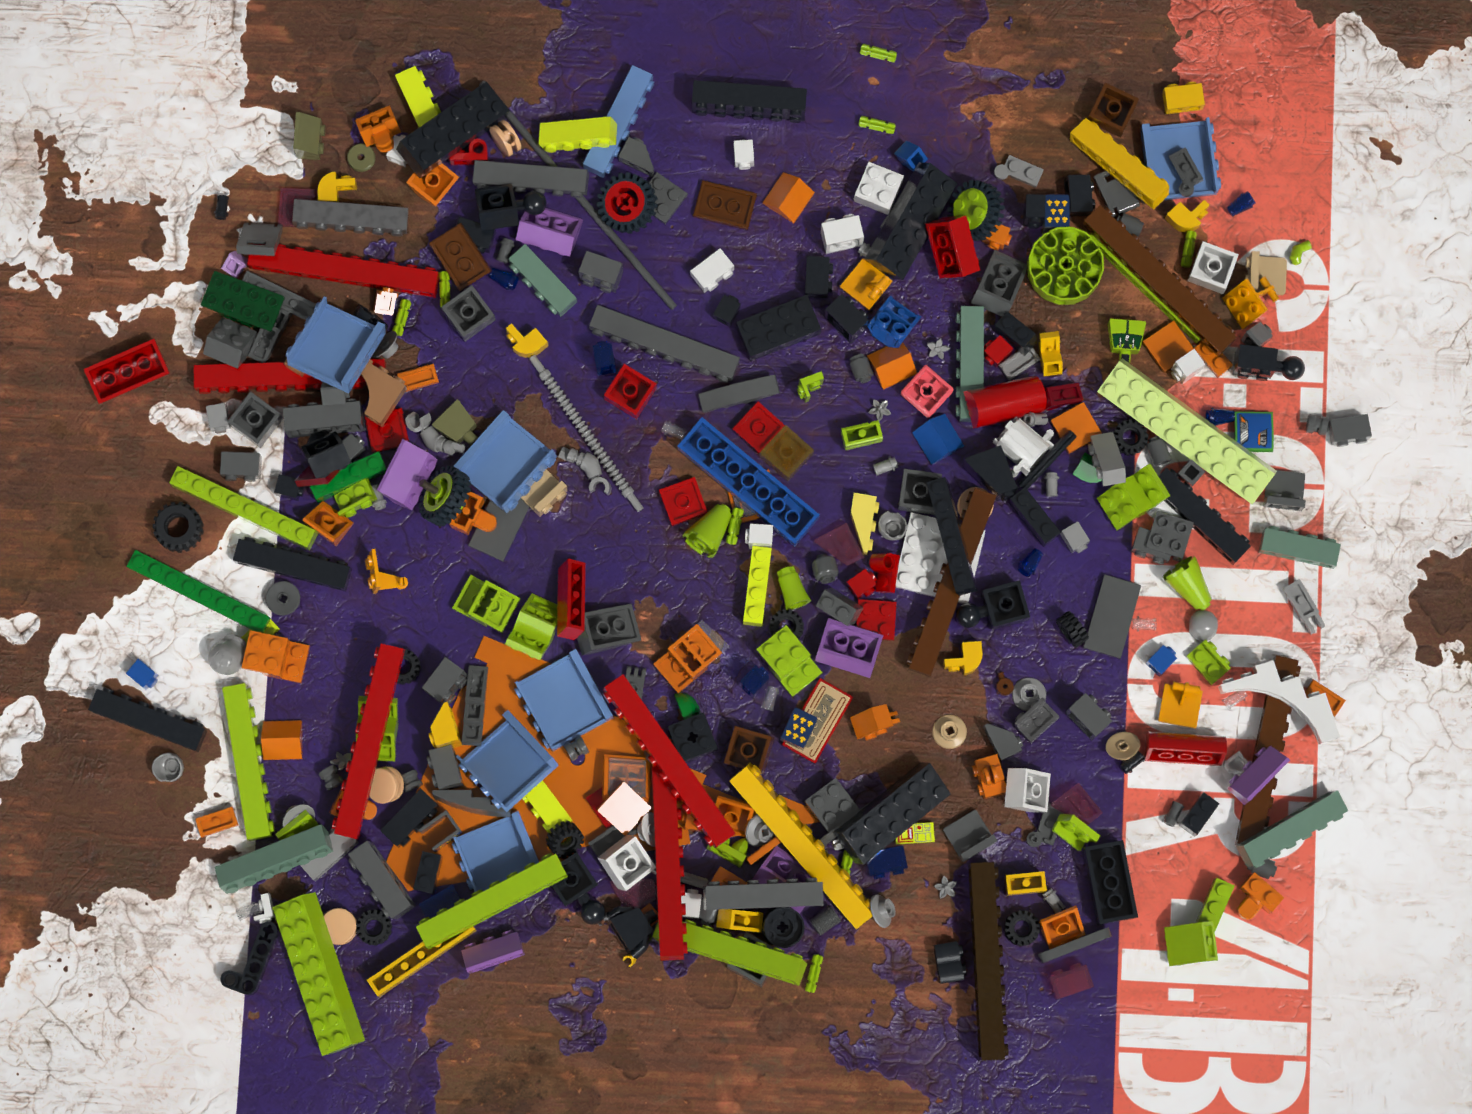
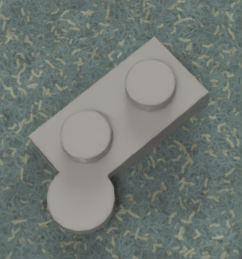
M1009 155L1005 165L996 166L994 175L999 180H1004L1011 176L1015 180L1036 188L1044 169Z

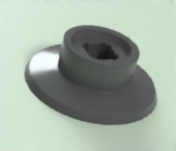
M277 582L268 589L266 594L268 608L277 615L284 616L293 613L300 603L299 590L290 582ZM282 595L288 597L285 603L280 601Z

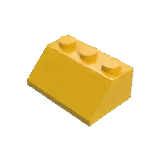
M445 702L430 727L432 732L428 733L434 748L452 745L453 748L462 746L452 708L448 702Z

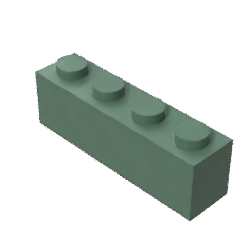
M526 244L508 259L510 263L509 268L515 274L519 273L523 277L522 282L528 288L532 287L536 291L534 294L541 302L543 300L547 302V308L552 314H558L561 317L577 303V298Z
M1269 526L1262 532L1258 553L1334 569L1337 566L1341 544L1336 543L1334 539L1325 538V540L1317 539L1318 536L1306 534V536H1302L1294 530L1284 532L1280 531L1279 527Z

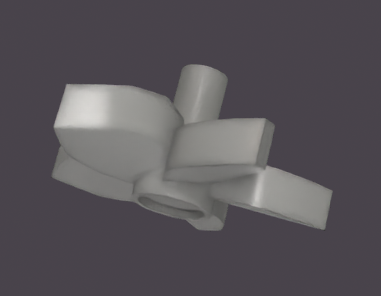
M941 338L936 343H927L931 349L929 357L938 355L942 360L944 358L943 352L948 351L950 347L942 345L943 341Z
M873 400L875 408H872L868 412L869 414H877L876 417L879 422L883 415H891V412L886 408L888 400L883 401L881 404L877 400Z
M337 752V759L331 760L330 763L338 765V769L341 771L345 766L347 767L349 760L352 761L351 753L342 755Z
M943 876L942 884L934 885L936 889L941 890L939 893L940 899L944 898L947 894L955 896L951 888L955 887L957 882L951 881L948 883V879Z

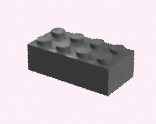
M347 399L344 405L333 404L332 406L330 404L328 406L326 404L324 406L318 405V403H307V406L299 407L297 404L288 405V408H283L284 430L289 438L308 437L315 432H324L328 435L334 431L337 434L365 431L363 407L360 401H356V399Z
M366 841L348 854L350 856L349 863L354 869L360 871V879L365 885L371 887L372 891L370 893L376 902L379 901L384 906L381 909L387 918L399 919L416 907L373 842Z

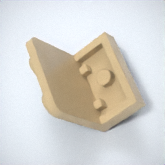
M1252 251L1249 257H1246L1248 275H1246L1245 279L1248 278L1258 293L1264 290L1259 280L1266 276L1269 283L1274 285L1277 295H1284L1286 292L1287 260L1280 257L1259 256L1260 251Z
M546 469L543 472L542 478L538 482H534L529 493L526 496H522L521 499L541 517L553 508L552 505L556 501H561L567 495V485L563 481L559 482Z

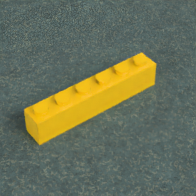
M1085 118L1070 132V141L1153 210L1169 195V184L1165 179L1156 176L1150 167H1145L1137 156H1132L1128 153L1122 144H1117L1112 136L1100 130L1094 121H1089Z
M473 926L429 950L424 942H421L367 979V982L377 997H381L477 930Z

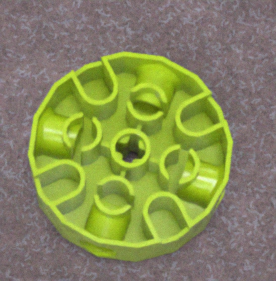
M1057 227L1043 234L1034 243L1027 261L1028 279L1034 291L1044 300L1057 305H1074L1087 299L1098 287L1104 271V256L1097 242L1087 232L1075 227ZM1064 263L1067 264V267H1068L1067 269L1064 268V266H1063Z

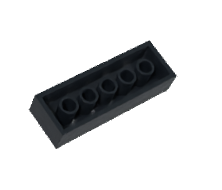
M694 80L692 113H696L698 116L714 114L716 117L730 115L737 119H743L744 117H752L754 120L770 118L776 122L784 119L792 123H800L805 121L807 89Z
M486 81L400 140L396 150L416 175L421 178L465 148L471 141L488 132L491 126L498 125V122L505 120L510 110Z
M919 162L866 255L865 260L891 279L904 280L928 237L926 223L938 219L957 183L933 164Z
M920 762L855 816L835 830L834 833L854 863L864 865L951 795L931 763Z

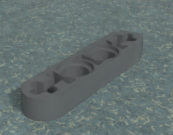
M1109 927L1038 955L1041 963H1045L1112 937Z

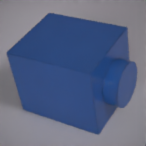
M907 140L894 153L900 163L912 171L915 170L919 162L925 163L928 160L919 146Z
M1163 645L1145 664L1160 677L1177 659L1175 656L1176 652L1171 647Z
M139 659L126 672L129 677L145 690L151 689L158 681L156 678L159 675Z

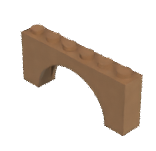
M286 359V361L284 362L285 366H286L288 369H290V370H292L293 372H295L296 374H298V375H300L301 377H303V375H304L305 373H303V372H301V371H299V370H297V369H295V368H293V367H291V366H288V365H287V359ZM369 360L361 373L369 389V403L364 414L368 419L382 427L407 388L404 385V380L398 376L393 378L388 375V370L382 366L377 368L372 365L373 361Z

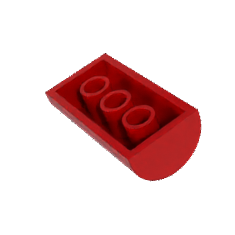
M155 339L84 369L99 404L170 374Z
M1035 375L963 392L973 429L1013 420L1015 417L1022 418L1025 414H1029V412L1035 414L1045 411L1047 404L1043 383Z
M1150 731L1146 735L1145 761L1222 766L1227 754L1226 736Z

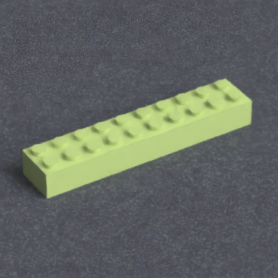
M1123 358L1097 391L1179 452L1192 459L1197 465L1252 505L1277 472L1273 467Z

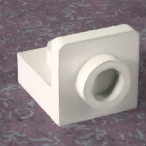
M266 893L262 894L261 900H259L261 912L264 911V914L253 917L254 921H259L260 924L271 922V918L275 917L271 894Z

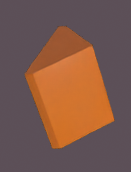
M442 163L421 178L414 172L406 183L420 198L436 207L459 176Z
M783 172L762 204L794 224L815 192L799 177Z
M903 342L899 348L887 346L867 355L883 390L917 374L912 356Z
M324 501L303 518L306 526L316 530L320 536L336 547L354 523L345 516H339L338 511Z
M302 720L263 721L261 733L263 760L303 759Z
M718 796L715 805L736 833L735 835L746 838V827L753 817L754 809L748 804Z
M1077 906L1038 921L1050 950L1085 935Z

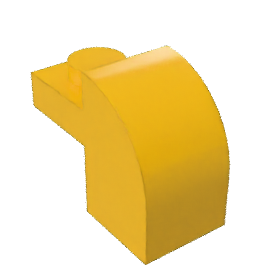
M336 172L326 174L318 185V201L339 202L338 191L357 190L356 179L352 178V176H341V179H338Z
M1203 200L1190 212L1179 202L1167 213L1165 220L1180 232L1195 231L1201 225L1198 218L1202 220L1208 214L1209 204Z
M512 323L506 328L508 333L506 337L512 344L517 343L512 347L513 351L521 357L530 358L533 355H538L549 346L548 341L536 328L525 337L520 334Z
M1059 331L1040 333L1038 345L1043 376L1063 374Z
M982 641L962 642V658L944 659V669H948L949 672L960 671V668H963L964 675L973 673L982 660Z

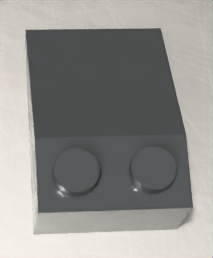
M994 250L971 303L983 306L984 309L1003 317L1007 311L1009 312L1027 271V264Z
M632 604L585 612V631L577 637L582 656L641 641Z

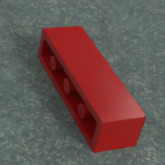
M569 558L558 568L557 636L575 640L585 631L586 563Z

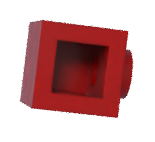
M999 335L994 341L990 340L984 346V360L988 365H994L997 368L1012 353L1013 347Z
M864 569L848 580L846 585L858 600L864 595L868 597L875 592V581L877 579L871 571L868 572Z

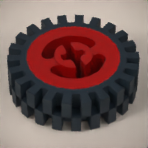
M619 173L618 177L612 176L611 181L607 180L605 182V188L601 187L602 194L597 196L600 199V202H597V206L600 208L598 213L602 216L601 219L606 225L621 233L627 232L628 234L632 233V231L639 232V228H646V223L652 222L651 216L656 215L654 208L658 207V204L655 203L658 199L654 195L655 190L649 182L636 174L626 173L624 175ZM635 191V193L638 196V201L634 199V197L625 192ZM616 204L623 211L630 214L625 216L620 215L617 211Z

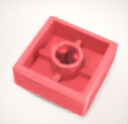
M924 365L901 391V396L924 416L930 418L952 394L954 389L929 366ZM928 388H930V389H931V391H930V394H931V395H929V394L924 395V394H923V393H924V390H923V389H926V390H927Z

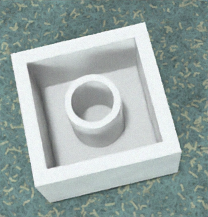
M868 162L854 195V202L888 215L899 192L904 175Z
M848 214L839 220L830 218L821 224V236L826 254L863 245L864 235L859 215Z
M1203 241L1188 282L1224 294L1239 254Z
M1008 768L1005 807L1026 812H1047L1051 774L1027 768Z
M632 835L624 836L597 857L616 887L624 891L630 889L656 868L636 836Z

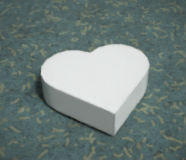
M1238 751L1225 761L1224 769L1228 773L1236 772L1241 775L1244 772L1242 768L1248 761Z

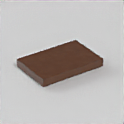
M702 180L693 217L748 230L757 193Z
M459 223L429 243L459 291L492 271L462 223Z

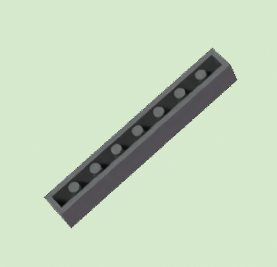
M597 305L589 325L590 330L596 336H608L615 343H627V346L634 350H638V348L646 350L645 353L654 357L656 355L662 356L663 360L674 363L675 361L681 363L683 368L689 370L692 368L697 369L700 374L705 376L711 374L716 376L717 380L727 383V381L732 382L740 362V357Z

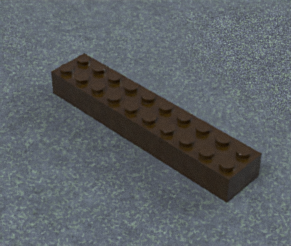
M994 862L970 863L968 873L979 1062L1005 1060V1056L1009 1055L1008 1044H1004V1036H1007V1024H1003V1017L1006 1016V1004H1002V997L1005 996V985L1001 984V977L1004 976V966L1000 965V958L1003 957V947L999 945L998 939L1002 937L1001 925H998L997 921L1001 917L1000 906H997L996 899L1000 897L999 886L995 885V880L998 878V866L994 867Z

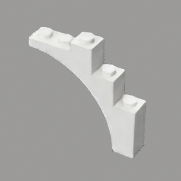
M1267 659L1257 661V665L1252 668L1253 675L1252 672L1240 675L1241 678L1234 680L1233 677L1222 681L1223 684L1218 687L1220 694L1234 691H1252L1267 694L1283 701L1304 718L1312 729L1319 745L1340 738L1326 693L1320 694L1317 691L1308 694L1309 698H1307L1300 677L1294 678L1293 675L1282 678L1283 682H1281L1274 660L1269 662Z

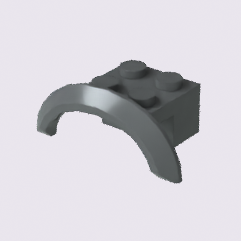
M836 778L804 802L814 818H817L828 832V834L820 839L824 846L837 837L834 833L835 830L864 808H858Z

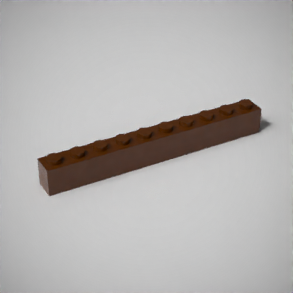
M1099 205L1084 220L1083 226L1219 357L1237 338L1235 331L1230 326L1226 327L1221 322L1222 319L1218 314L1212 313L1207 309L1208 305L1203 300H1198L1194 296L1193 290L1188 286L1185 287L1175 273L1171 274L1166 269V264L1153 256L1151 249L1147 246L1143 247L1139 243V238L1126 230L1123 222L1113 218L1112 212L1107 207L1103 208Z
M977 488L973 492L969 491L966 502L969 503L967 510H962L959 519L963 521L961 530L971 565L997 496ZM943 563L939 573L943 575L941 582L936 581L933 590L936 593L934 600L930 599L926 609L930 611L927 618L923 617L920 628L923 629L921 636H916L913 644L916 647L915 653H910L907 664L910 665L908 670L931 677L960 597L955 591L948 563Z
M1278 655L1273 658L1281 682H1283L1282 678L1293 675L1294 678L1299 677L1301 666H1298L1299 660ZM1267 694L1264 700L1252 763L1258 758L1256 754L1263 747L1267 749L1269 746H1272L1279 752H1283L1285 747L1283 735L1287 733L1289 728V722L1286 721L1288 714L1291 715L1292 707ZM1275 776L1248 803L1242 806L1235 845L1264 830V827H1268L1270 816H1267L1268 808H1272L1274 797H1271L1272 789H1276L1278 780Z

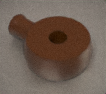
M1004 672L998 673L1000 680L996 683V690L1000 695L1008 696L1013 692L1014 684L1010 679L1005 678Z

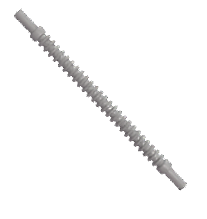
M536 355L531 356L529 359L539 372L540 379L545 381L544 384L548 385V389H551L550 393H554L553 397H557L556 401L560 402L561 407H564L563 411H566V415L570 416L569 419L573 420L572 424H576L575 428H579L578 432L582 433L581 437H585L584 441H588L587 445L591 446V450L595 451L594 455H598L597 459H600V463L604 464L603 468H607L606 472H610L609 476L613 477L612 481H616V486L619 485L618 489L622 490V495L628 498L637 512L643 510V506L633 494V488L628 486L629 483L625 482V478L621 477L622 473H618L619 469H616V465L612 464L613 460H609L610 456H606L607 452L603 451L604 447H600L601 443H597L598 439L594 438V434L590 433L591 429H587L588 425H584L585 421L581 420L582 416H578L579 412H575L576 408H573V404L569 403L570 399H566L567 395H563L564 391L560 390V386L556 385L557 381H553L554 377H551V372L544 368Z

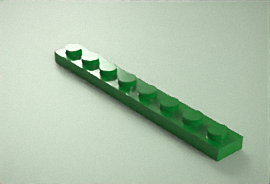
M137 550L134 551L126 566L252 631L264 633L271 619L269 616Z

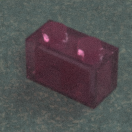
M1081 963L1069 966V971L1063 972L1060 969L1051 972L1052 976L1048 980L1055 1000L1094 987L1087 965L1081 966Z

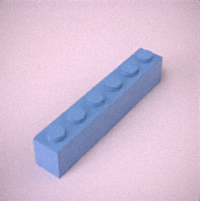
M632 65L607 117L611 116L617 123L616 145H610L607 148L592 147L583 163L584 169L602 178L605 177L606 173L610 174L614 165L612 161L614 157L617 158L622 149L620 145L622 141L627 140L630 134L628 129L631 124H635L638 118L636 113L639 107L643 108L646 102L645 95L647 91L651 92L654 86L653 74Z

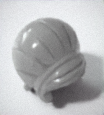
M230 634L225 636L221 642L215 644L210 649L208 662L211 668L222 675H231L239 671L243 663L246 642L237 635Z

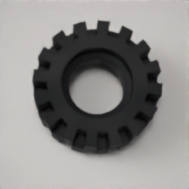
M1129 419L1128 421H1122L1114 431V437L1121 454L1125 453L1127 456L1129 454H1132V456L1136 455V453L1139 454L1148 442L1147 429L1143 427L1144 425L1138 423L1137 420L1132 421V419ZM1126 431H1134L1137 434L1138 440L1135 444H1127L1124 441L1123 435Z
M791 609L777 611L770 620V635L773 636L779 631V624L783 620H790L794 624L793 634L799 640L804 631L802 617Z
M1070 611L1056 619L1058 628L1075 648L1089 639L1088 633L1081 622Z
M405 649L403 659L409 661L410 669L405 674L399 673L397 684H409L411 681H415L416 677L420 674V661L414 652Z
M563 821L560 826L557 823L555 829H550L551 833L547 834L546 844L553 854H557L558 858H561V856L566 858L567 855L570 857L571 853L578 852L577 848L581 849L582 846L580 844L584 843V836L573 822L567 821L565 823Z
M368 910L361 914L362 916L358 918L356 923V932L363 942L376 946L383 944L389 939L388 937L392 933V924L389 917L387 918L379 910ZM372 920H377L381 923L382 929L377 935H370L367 931V924Z
M1026 910L1012 913L1005 921V936L1014 945L1027 946L1034 942L1040 933V923H1038L1037 917ZM1018 921L1028 923L1030 930L1027 935L1020 936L1015 932L1014 927Z

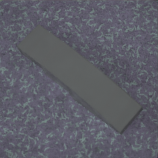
M281 308L271 332L260 328L248 356L261 363H267L292 313Z
M770 375L699 394L702 411L707 413L720 408H729L742 403L747 404L779 394L780 391L776 375Z
M469 665L462 745L481 746L488 667Z
M433 790L432 792L435 800L470 813L494 817H511L512 814L511 809L506 812L502 807L498 809L495 805H492L491 797H473L472 790Z

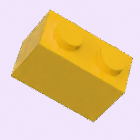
M1188 82L1181 86L1170 84L1162 92L1165 114L1203 110L1205 106L1202 83Z
M1045 871L1004 876L1006 896L1047 891Z
M718 909L716 927L761 932L764 913L736 909Z

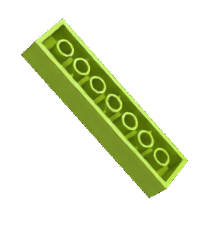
M316 892L300 895L272 907L321 1055L325 1056L365 1041Z

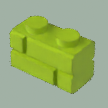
M879 420L872 421L870 424L867 422L841 428L845 450L883 441Z

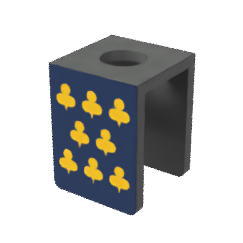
M1046 195L1043 233H1047L1057 227H1070L1069 195Z
M795 708L780 741L803 751L817 723V717Z
M447 810L419 829L420 833L424 834L446 817L457 829L455 832L432 848L435 853L454 840L453 837H458L463 833Z

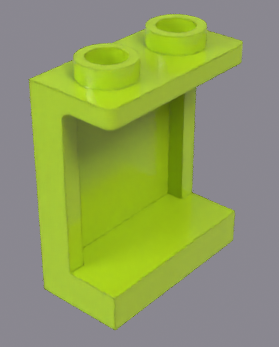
M1213 921L1164 927L1169 966L1218 961Z

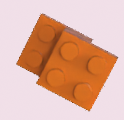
M696 624L668 648V652L653 665L673 689L680 693L708 669V665L716 660L722 652L701 627Z
M250 630L241 668L260 672L267 677L302 684L310 645L291 642L288 638Z

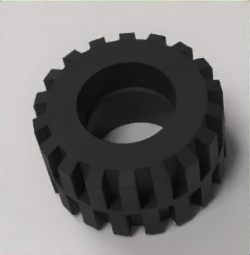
M171 502L169 506L167 504L164 505L162 511L159 509L157 512L158 516L154 517L155 524H153V529L155 531L154 535L160 544L172 552L177 551L178 553H182L183 550L186 552L190 551L189 548L191 547L195 548L197 541H201L202 538L200 536L204 533L202 518L196 510L188 504L185 505L183 502L178 504ZM175 518H186L189 522L187 532L181 537L170 536L168 533L170 522Z

